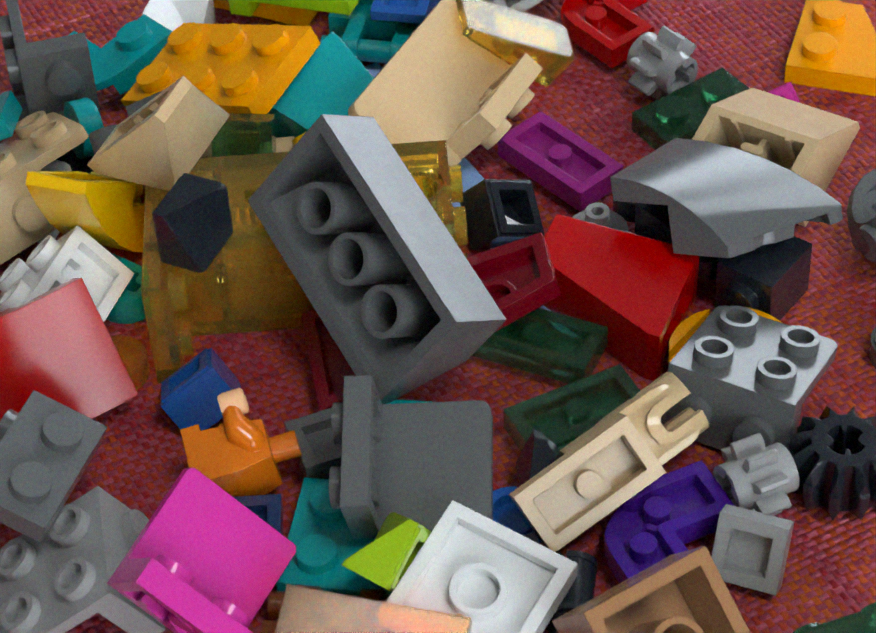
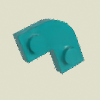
M143 14L137 20L121 27L116 37L102 48L86 39L96 91L112 85L115 86L120 95L130 90L136 82L138 73L144 67L151 64L168 43V37L172 31ZM73 31V32L70 33L69 35L78 34V33H77L76 31Z

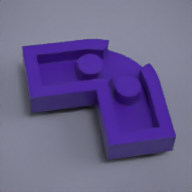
M702 460L662 475L623 503L613 514L604 534V554L607 565L619 584L670 555L687 551L688 549L684 544L716 532L720 511L726 504L735 506Z

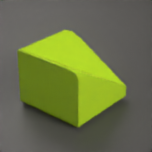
M390 512L374 541L345 559L342 566L393 592L431 534V531L410 518Z

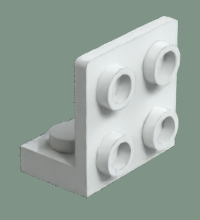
M77 225L58 240H55L51 235L47 236L32 251L26 262L18 258L0 276V312L8 308H17L73 278H82L104 322L135 273Z

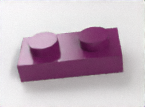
M542 111L509 130L498 141V156L580 212L586 209L589 204L595 203L612 192L610 177L624 169L622 164Z

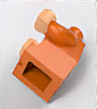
M239 387L223 392L217 396L224 423L219 424L218 427L201 430L199 424L180 429L188 466L200 471L232 497L266 495L283 484L278 463L302 456L296 432L292 430L269 437L262 419L249 420L244 416V414L249 412V407L242 388Z

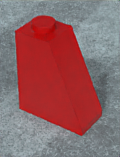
M556 214L544 238L549 248L561 295L543 306L580 330L587 338L640 376L655 381L659 377L668 358L670 337L677 326L686 319L695 300L700 256L675 254L670 243Z

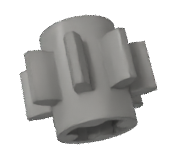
M662 26L658 35L654 32L642 34L635 40L628 52V67L635 71L628 81L629 84L646 96H651L659 102H663L666 94L672 97L683 94L690 88L697 76V61L690 57L697 47L696 44L666 26Z
M756 433L730 443L729 447L721 449L725 463L714 467L713 476L735 506L772 516L791 508L792 504L787 494L798 489L799 474L792 455L783 444L777 442L765 447L761 433Z

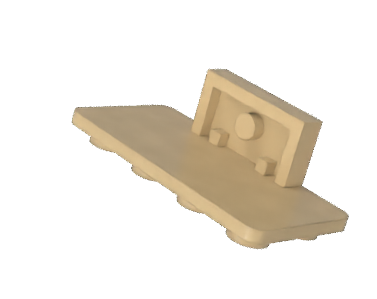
M440 0L348 108V115L374 117L417 184L424 191L433 193L444 184L460 161L479 144L486 150H489L507 133L512 124L506 117L514 118L532 100L535 94L529 89V86L543 68L527 53L519 58L461 0Z
M41 110L26 116L17 123L16 133L0 143V265L56 230L36 206L25 184L27 171H41L43 167L77 147L89 137L83 125L56 112L46 114L45 111Z

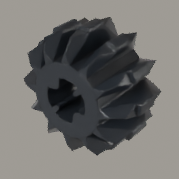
M826 406L819 419L803 416L797 432L791 434L790 442L786 445L794 459L799 474V487L791 493L802 495L806 511L821 506L826 507L832 521L841 511H850L858 519L862 520L869 507L876 508V416L866 419L860 418L855 406L851 408L847 415H838Z

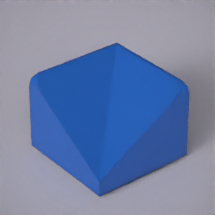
M206 348L161 382V408L180 429L199 424L201 430H206L223 418L217 396L223 392L241 388V384L212 348Z

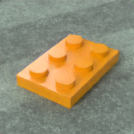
M183 23L169 35L168 43L151 64L144 67L138 73L136 82L121 101L124 106H128L165 90L184 76L196 88L230 114L225 123L260 125L321 43L311 26Z

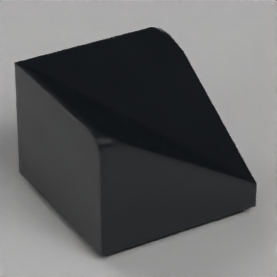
M184 173L179 177L152 213L161 262L197 273H203L208 269L234 233L226 185L188 173Z
M484 179L458 195L472 250H489L542 232L543 236H545L531 180Z

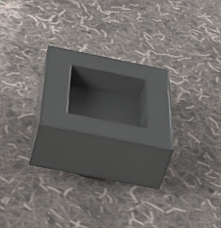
M332 408L284 422L285 432L292 430L296 432L302 456L295 459L304 477L329 479L330 468L341 466L342 444H335L333 441L331 427Z

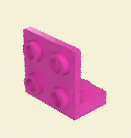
M186 468L180 473L107 584L174 633H253L247 628L296 553V545L195 468Z

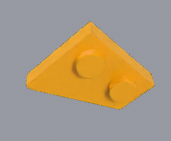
M806 0L786 62L784 83L791 82L797 85L876 97V32L863 5L845 3L840 0Z

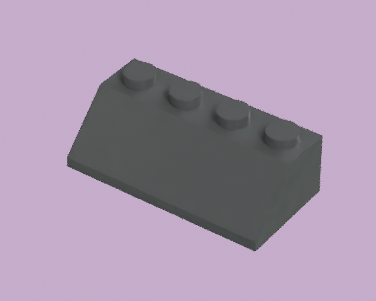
M321 114L248 199L255 214L355 375H372L382 404H388L466 362L507 320L374 117Z

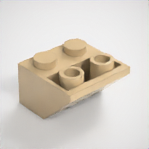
M750 88L712 104L692 140L733 147L765 158L795 172L826 191L857 135L860 126L858 121L762 90ZM803 221L797 224L806 227L809 221Z

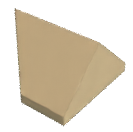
M182 76L118 124L87 165L96 174L170 191L180 176L191 172L230 114L196 88L186 77Z

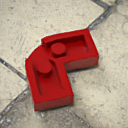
M565 0L561 7V25L566 35L611 68L627 60L628 52L639 36L646 32H654V26L631 11L649 0Z

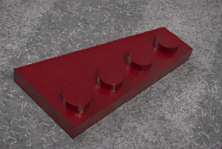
M542 232L466 257L507 319L496 331L561 295L549 248ZM313 309L302 313L301 316L319 411L332 408L334 402H343L344 376L356 375L316 310Z

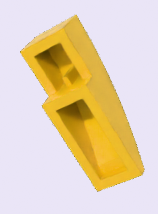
M27 171L25 184L36 206L47 221L63 235L78 225L102 246L132 252L149 253L153 227L152 213L156 205L134 202L136 183L80 171Z

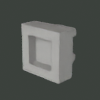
M726 504L719 514L711 556L724 582L776 595L782 587L795 521Z

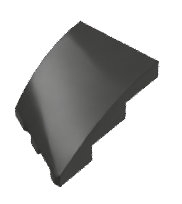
M674 138L610 177L613 201L668 205L673 253L732 258L753 251L762 245L793 238L795 224L812 221L832 225L843 219L841 203L795 172L757 155L706 141Z

